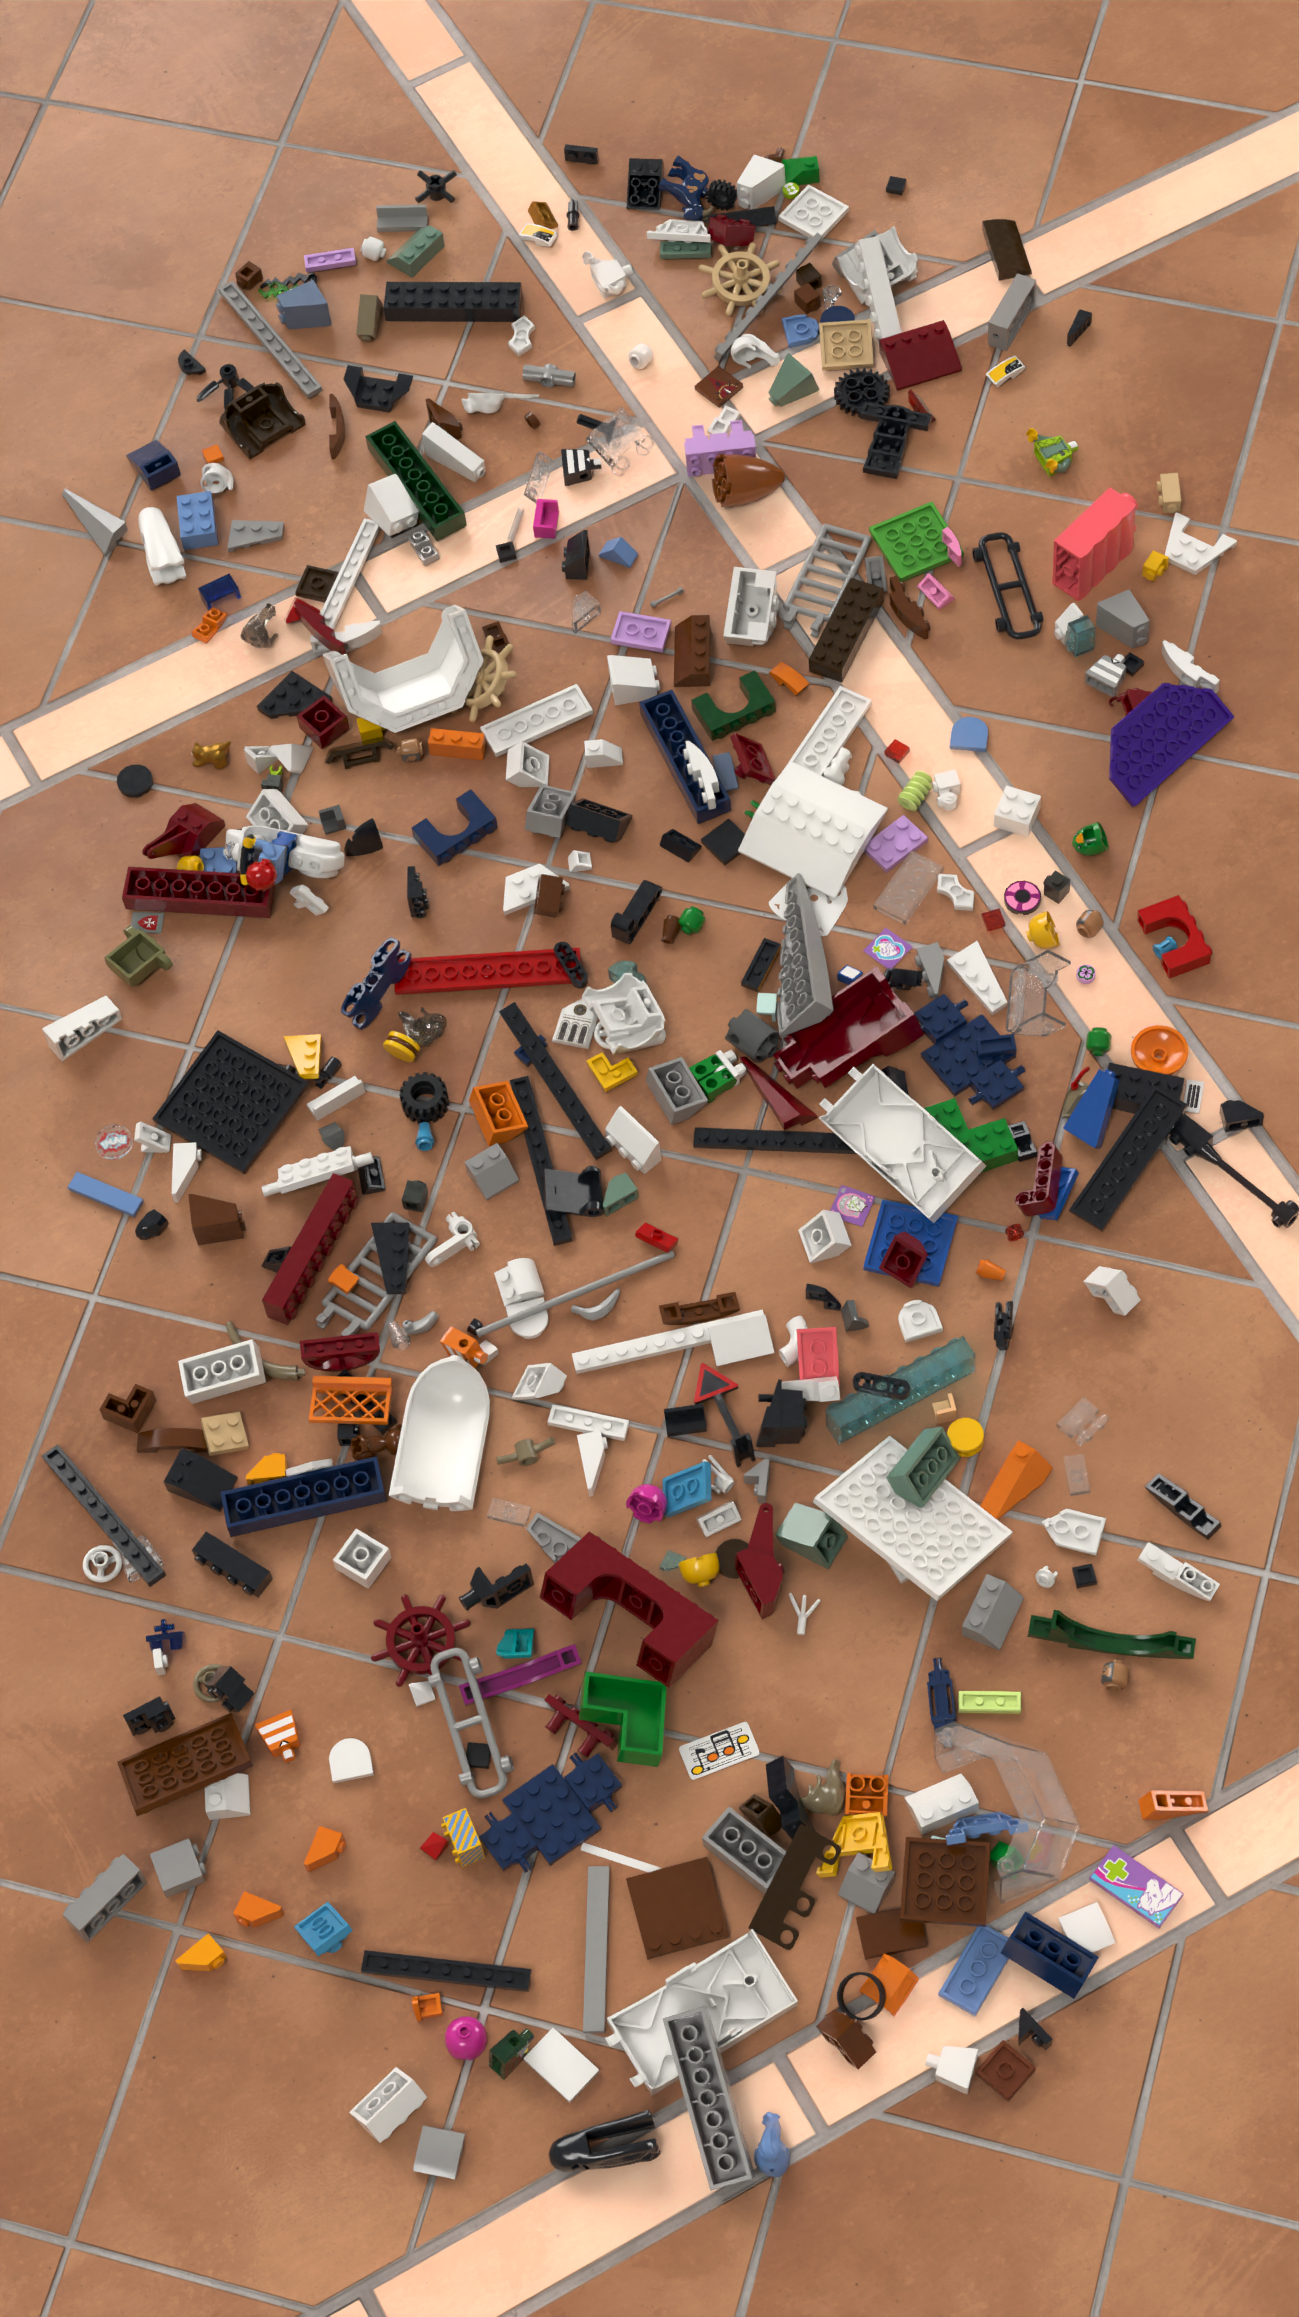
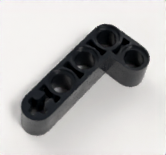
M643 880L623 914L616 913L611 921L612 938L626 944L633 942L662 893V886Z

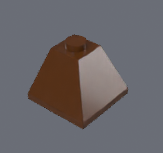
M426 399L429 422L435 423L456 440L462 438L461 430L463 428L459 420L456 421L453 414L431 399Z

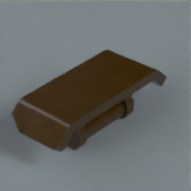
M385 737L373 738L331 748L326 754L324 761L330 764L335 756L342 755L345 769H349V767L379 762L375 747L383 745L392 750L394 745ZM371 748L372 755L351 760L347 759L346 754Z

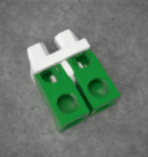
M719 1050L716 1054L689 1067L708 1099V1103L714 1101L715 1097L722 1092L740 1084V1078L746 1074V1068L742 1063L736 1066L732 1065V1063L737 1061V1057L732 1050L725 1053Z

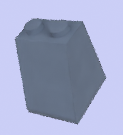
M314 280L276 296L278 301L276 307L280 313L278 315L279 320L282 324L285 323L288 329L332 325L327 301Z

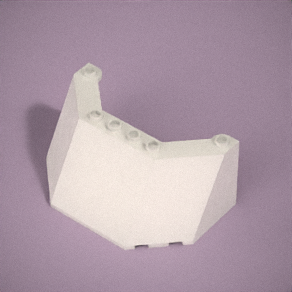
M456 604L445 608L441 615L442 623L427 654L376 673L351 663L347 654L341 655L337 651L323 654L328 672L348 712L396 733L462 708L468 692L471 690L479 668H481L484 661L466 610Z

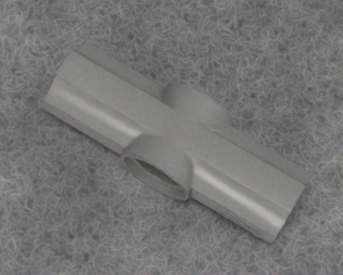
M546 364L544 367L524 365L522 378L523 380L540 382L545 387H553L554 384L573 387L576 372L560 370L552 364Z

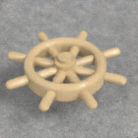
M753 242L749 244L747 252L728 253L725 246L720 244L718 249L723 257L717 261L714 268L705 265H699L698 267L699 271L712 274L713 288L702 292V298H708L716 294L722 301L728 303L726 309L727 316L732 315L735 306L753 305L754 307L757 298L760 295L764 296L766 293L765 289L770 281L769 270L780 265L778 260L765 264L762 259L754 255L756 245ZM749 264L756 269L748 272ZM729 266L733 273L723 271V269ZM760 274L762 276V281L751 279ZM719 277L729 279V281L721 284ZM749 285L757 287L758 289L755 292H752ZM734 286V289H733V292H732V293H730V292H728V291L726 290V289H728V288ZM783 288L778 291V294L783 292ZM743 289L746 295H739L740 290Z
M491 635L486 639L485 648L480 650L484 661L481 668H479L476 679L464 703L471 708L469 716L471 722L476 721L478 709L484 708L491 703L497 708L501 706L498 696L504 692L507 679L515 678L517 675L515 671H508V665L505 660L506 656L513 650V645L508 644L500 653L491 650L494 640ZM489 659H494L488 666ZM474 693V698L470 699V696Z

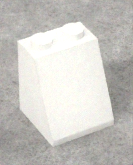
M753 155L737 181L738 206L744 209H757L782 192V188L785 185L784 164Z
M396 474L368 485L364 512L385 533L391 536L417 525L419 511Z
M616 655L607 656L615 705L644 701L656 696L657 691H660L659 680L654 678V676H657L656 666H652L651 659Z

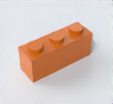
M431 728L428 746L430 755L483 761L486 740L484 733Z

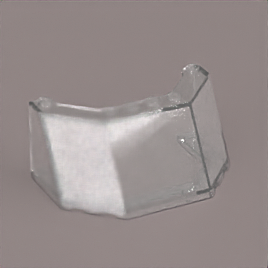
M956 1722L934 1729V1756L942 1774L984 1757L994 1760L1020 1817V1822L1006 1856L1002 1857L997 1863L1000 1880L993 1882V1887L1000 1903L1003 1904L1059 1881L1081 1826L1047 1753L992 1731Z

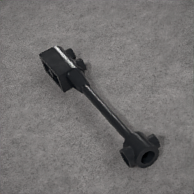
M1185 1113L1181 1116L1169 1134V1140L1174 1145L1181 1143L1184 1146L1183 1151L1189 1157L1196 1155L1219 1166L1273 1210L1271 1221L1277 1228H1280L1282 1225L1285 1228H1289L1295 1222L1299 1215V1207L1295 1202L1288 1200L1286 1203L1281 1201L1277 1204L1222 1160L1221 1156L1212 1147L1213 1136Z

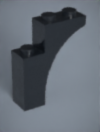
M784 1756L765 1764L769 1798L780 1810L782 1829L792 1840L800 1824L815 1831L800 1798L792 1765Z

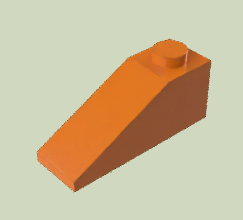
M1151 1790L1138 1800L1142 1820H1163L1208 1812L1204 1791Z

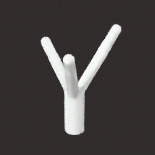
M789 1593L790 1600L799 1617L797 1635L803 1636L805 1635L806 1620L821 1600L817 1599L805 1613L806 1595L802 1596L800 1611L793 1594Z

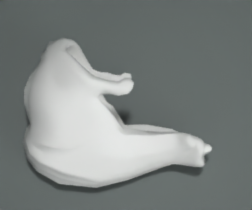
M752 334L741 335L733 342L731 347L733 360L748 369H751V365L746 362L755 358L766 360L770 366H776L780 361L779 353H775L765 342Z

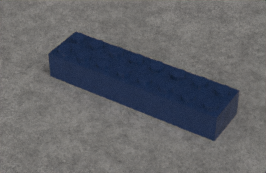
M669 690L639 702L640 714L697 824L730 812V797L717 773L719 792L714 793L716 808L710 810L707 803L703 802L702 792H704V789L700 788L698 781H694L693 776L688 773L687 764H689V760H685L683 749H686L685 741H690L707 758L708 756L674 691Z
M377 1456L221 1492L225 1520L230 1537L387 1502Z

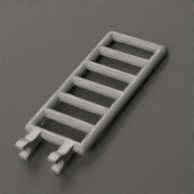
M830 524L822 525L783 605V608L789 611L784 618V622H786L784 625L785 629L791 630L797 614H802L815 618L810 630H812L811 636L818 638L824 621L828 622L850 578H854L871 543L872 538L870 536ZM828 531L863 541L860 548L824 537ZM822 544L856 554L857 556L854 561L819 552L818 549ZM815 557L849 567L850 570L846 575L812 565V561ZM808 571L842 580L844 583L839 588L805 578ZM801 584L838 595L835 601H831L798 590ZM796 597L830 607L831 610L827 615L793 605L792 603Z
M392 1212L383 1223L409 1222L410 1231L428 1240L422 1249L409 1242V1251L416 1254V1257L411 1263L408 1262V1280L435 1245L437 1237ZM374 1235L347 1269L359 1277L357 1284L383 1299L376 1307L352 1292L347 1295L333 1286L322 1300V1305L326 1309L316 1318L318 1322L317 1327L324 1330L329 1320L336 1313L351 1322L348 1328L344 1329L341 1333V1336L355 1335L360 1328L369 1330L396 1295H387L385 1290L354 1273L361 1264L383 1277L381 1267L365 1258L371 1250L377 1253ZM338 1293L371 1312V1315L364 1321L331 1301Z

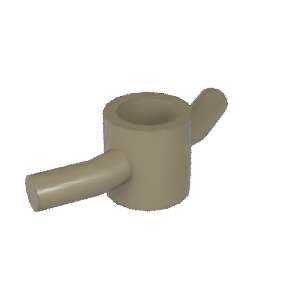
M550 1437L537 1445H534L531 1439L521 1440L514 1445L515 1453L496 1457L497 1464L500 1465L518 1460L521 1466L532 1465L538 1461L537 1453L554 1445L555 1440Z

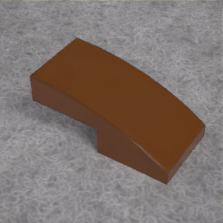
M499 621L482 627L486 639L489 635L494 638L491 650L500 653L509 644Z

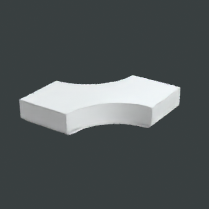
M525 315L511 324L514 336L508 342V347L518 357L532 348L529 336L535 330V325Z
M939 874L937 893L948 896L954 904V910L973 911L974 892L962 887L957 875Z

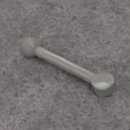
M679 587L675 592L657 601H651L650 605L651 607H656L657 604L677 594H682L684 590L682 587Z

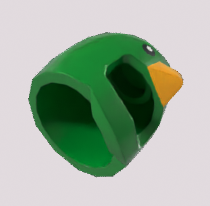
M1099 822L1082 827L1073 836V847L1084 856H1094L1108 850L1107 836Z

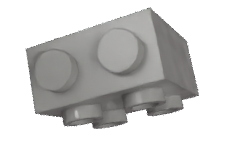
M189 1838L150 1854L166 1898L206 1882L204 1875L207 1874L203 1862L199 1863L197 1856L200 1855L196 1843L192 1845Z

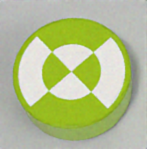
M786 183L782 188L783 196L787 199H794L799 195V186L796 183Z

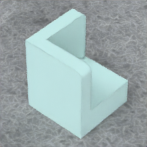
M758 993L757 1014L772 1015V1022H776L777 994Z

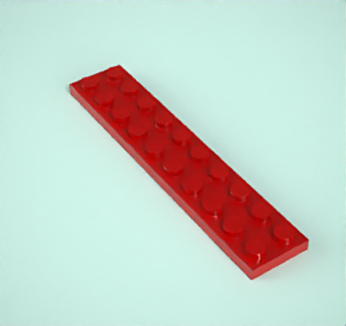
M580 947L572 948L581 963ZM554 949L411 958L406 973L395 984V995L572 983L557 961ZM560 949L559 951L563 953L564 958L567 957L566 951ZM568 962L566 964L567 968H574L576 966L575 962ZM577 972V973H576V979H578L579 981H581V978L579 977L578 972Z

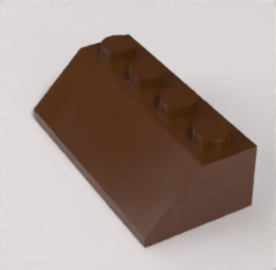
M691 615L675 626L674 687L710 686V615Z

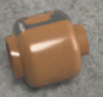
M415 737L402 739L400 746H397L398 757H402L404 762L419 761L421 756H424L422 741Z
M1085 910L1076 921L1078 933L1086 938L1096 936L1104 925L1102 915L1097 910Z
M1111 1660V1662L1103 1666L1101 1683L1108 1691L1120 1692L1121 1689L1127 1687L1129 1668L1121 1660Z

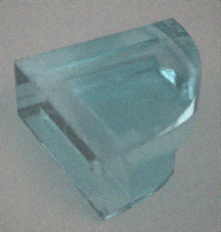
M668 1550L659 1569L663 1571L676 1569L679 1567V1562L686 1560V1557Z

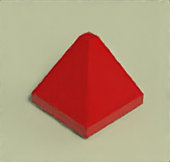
M432 1832L420 1849L434 1860H437L449 1846V1843L445 1838Z

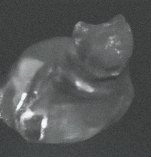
M829 285L823 289L825 309L834 306L837 298L841 296L842 293L838 286Z

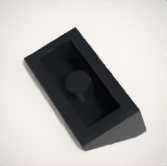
M674 829L664 833L660 841L662 848L686 862H690L702 848L700 844Z
M373 1156V1164L358 1168L363 1195L386 1190L379 1157Z

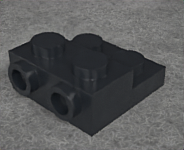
M408 866L407 900L411 917L423 918L426 917V909H429L427 888H423V883L420 881V873H416L415 866Z
M160 1696L123 1715L133 1736L144 1734L150 1727L153 1728L155 1733L164 1732L173 1725L172 1721L176 1719L168 1702H163Z

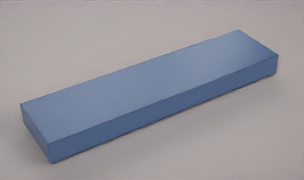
M76 1172L68 1185L70 1191L134 1218L144 1203L142 1198L79 1172Z

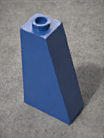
M1107 1068L1105 1071L1101 1069L1097 1071L1063 1129L1095 1149H1100L1120 1082L1119 1079L1115 1078L1116 1073Z

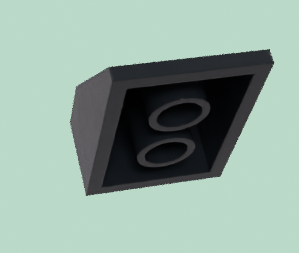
M181 1448L164 1480V1484L168 1492L221 1512L223 1508L221 1492L233 1489L238 1477L206 1458Z

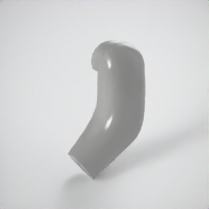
M431 1311L421 1320L414 1322L405 1320L402 1324L403 1331L408 1335L425 1333L432 1328L439 1316Z

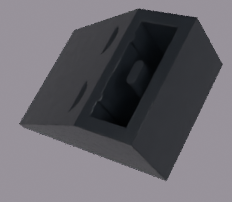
M629 158L627 209L660 210L662 191L659 190L658 186L664 178L663 159Z

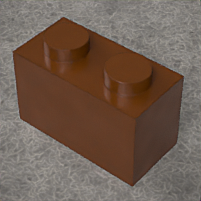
M546 874L539 876L533 914L555 918L559 912L561 913L563 902L560 899L565 891V884H562L563 877Z

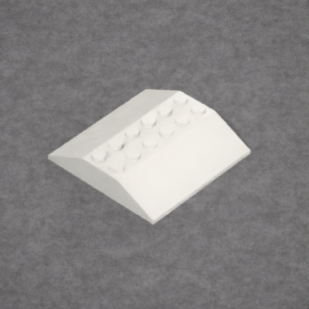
M791 761L773 782L755 812L738 852L790 878H794L797 873H800L806 886L836 900L888 808Z

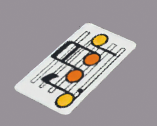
M742 1722L679 1747L680 1754L692 1780L759 1755L758 1746L747 1722Z

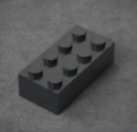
M1109 1063L1108 1069L1116 1073L1115 1078L1120 1080L1112 1109L1135 1114L1154 1085L1181 1100L1185 1078Z

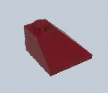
M904 1231L894 1236L879 1269L907 1287L913 1288L928 1254L921 1241Z

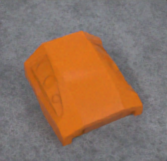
M847 1773L845 1815L880 1812L883 1816H887L889 1775L874 1776L872 1774L855 1775Z
M883 1954L871 1974L882 1982L886 1993L884 2008L895 2017L919 1981V1977L895 1958ZM868 1977L859 1992L879 2004L880 1995L878 1987Z

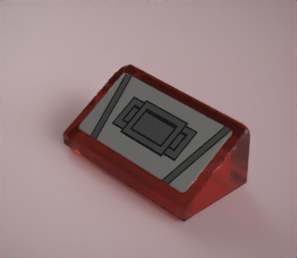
M911 389L908 390V402L914 411L932 414L921 397ZM933 414L931 423L936 420Z

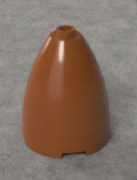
M718 454L713 462V468H716L714 479H712L713 493L716 503L720 502L721 507L738 506L761 499L774 492L785 481V474L780 468L756 457L740 454Z

